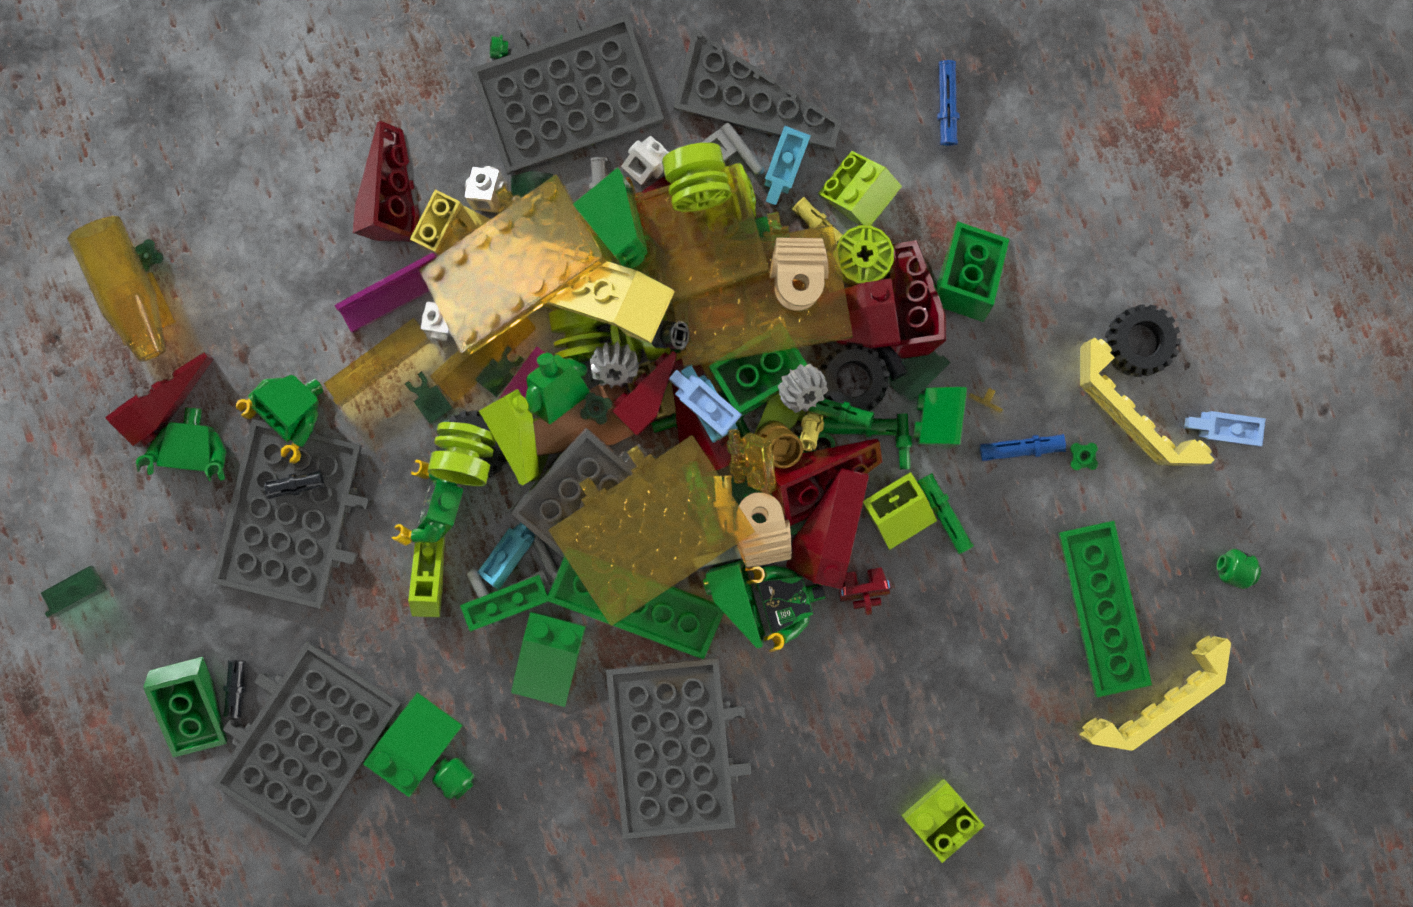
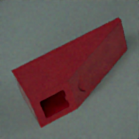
M674 351L670 355L666 352L663 353L654 362L656 368L649 375L644 372L633 383L636 388L629 395L624 392L613 403L616 406L613 413L637 437L658 417L677 358V354Z

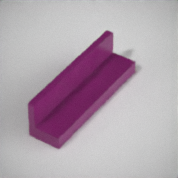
M432 252L334 306L343 316L351 333H354L448 283L450 279L439 258Z

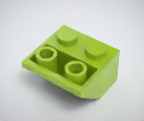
M851 151L833 175L826 181L818 195L852 222L858 225L871 226L901 189L902 185L886 167Z
M911 472L863 500L862 506L889 550L937 521L925 494Z
M944 779L901 815L942 863L985 826Z

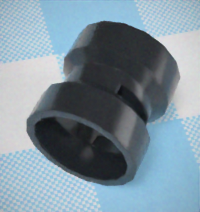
M661 320L651 344L655 348L683 349L689 341V328L683 321L669 322Z

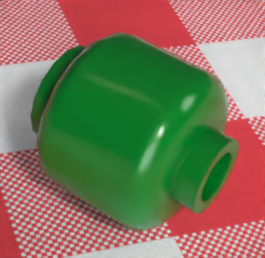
M1231 549L1225 555H1221L1217 561L1220 580L1239 589H1247L1255 585L1261 576V566L1257 557L1241 550Z
M445 757L433 768L436 774L432 778V783L447 799L455 797L458 800L474 785L471 782L474 774L459 758H453L448 761Z

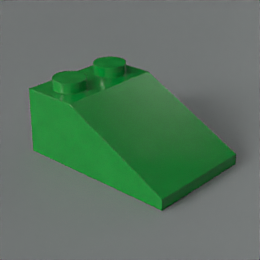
M957 221L935 287L943 309L981 322L985 321L995 303L1008 248V238Z
M780 323L709 365V370L728 403L743 417L779 394L778 385L783 382L782 376L790 373V369L796 370L800 364L805 367L807 363L784 325Z
M967 387L926 388L923 390V394H918L916 410L921 411L920 422L915 421L913 438H918L917 445L951 449L960 445Z
M740 559L712 567L706 573V579H703L706 594L712 595L716 605L756 648L763 647L766 634L752 586L747 583L750 579L748 572L745 571L746 566L743 560Z
M534 611L530 612L511 693L565 707L587 625Z
M203 657L149 670L143 689L173 758L227 744L213 680Z
M417 692L363 764L403 794L410 797L463 725Z

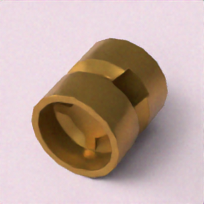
M768 421L762 424L755 434L754 442L756 448L774 466L788 468L799 461L803 452L802 442L783 423Z

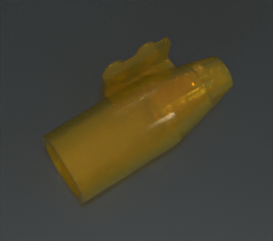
M109 216L101 218L73 231L67 237L70 247L102 316L121 338L124 346H127L140 362L151 360L165 353L166 346L163 328L176 323L154 273H146L121 217Z

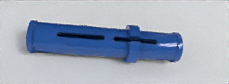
M943 60L938 63L940 113L937 114V120L940 121V145L954 146L958 144L957 121L960 119L956 105V61ZM947 79L949 80V99H947ZM947 107H949V124H950V128H948V120H947L948 113H947Z
M1064 434L1049 437L1033 435L1032 438L980 444L981 461L1031 455L1041 457V454L1066 452Z

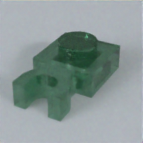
M509 345L502 351L501 359L498 362L492 357L474 378L495 397L513 379L514 375L509 371L524 361V358L520 355L515 361L508 360L507 355L512 350Z
M421 371L417 374L422 380L420 387L415 388L410 381L406 382L405 385L411 392L419 396L413 402L428 423L433 424L451 411L453 407L437 385L431 389L429 388L428 379Z

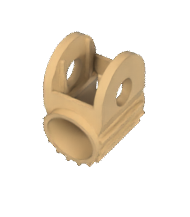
M776 238L770 278H774L775 296L785 308L793 311H802L811 307L820 297L824 288V279H828V260L823 239ZM792 281H802L806 289L804 291L796 290L792 285Z
M753 493L744 498L738 507L736 515L737 530L733 531V535L746 568L791 559L789 519L784 520L779 502L773 496L766 493ZM754 514H762L766 518V522L756 523L752 516Z

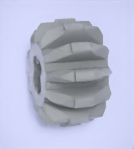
M618 341L615 345L605 342L603 348L596 347L590 359L593 379L598 380L600 386L609 384L611 389L614 385L623 388L625 383H632L634 376L638 372L636 351H630L628 344L620 346Z
M800 364L796 370L790 369V373L782 376L783 382L778 385L782 402L795 413L800 410L807 412L809 407H816V403L823 401V395L828 391L825 376L811 364L805 367Z

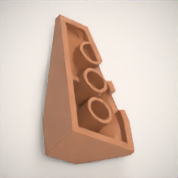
M599 384L590 389L591 394L552 424L549 425L541 418L533 422L537 456L562 453L585 428H588L607 446L615 445L634 435L613 413V410L616 408L613 403L624 392L629 395L625 385L623 388L614 385L611 389L609 384L602 386Z

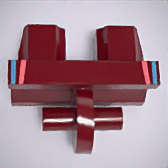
M881 567L867 570L869 583L858 585L856 572H847L843 587L839 589L840 602L858 600L853 601V608H864L866 616L872 615L871 607L882 605L881 598L878 596L890 595V580H886Z

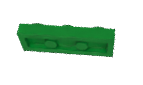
M537 575L464 603L460 607L471 632L548 602V594L541 576Z

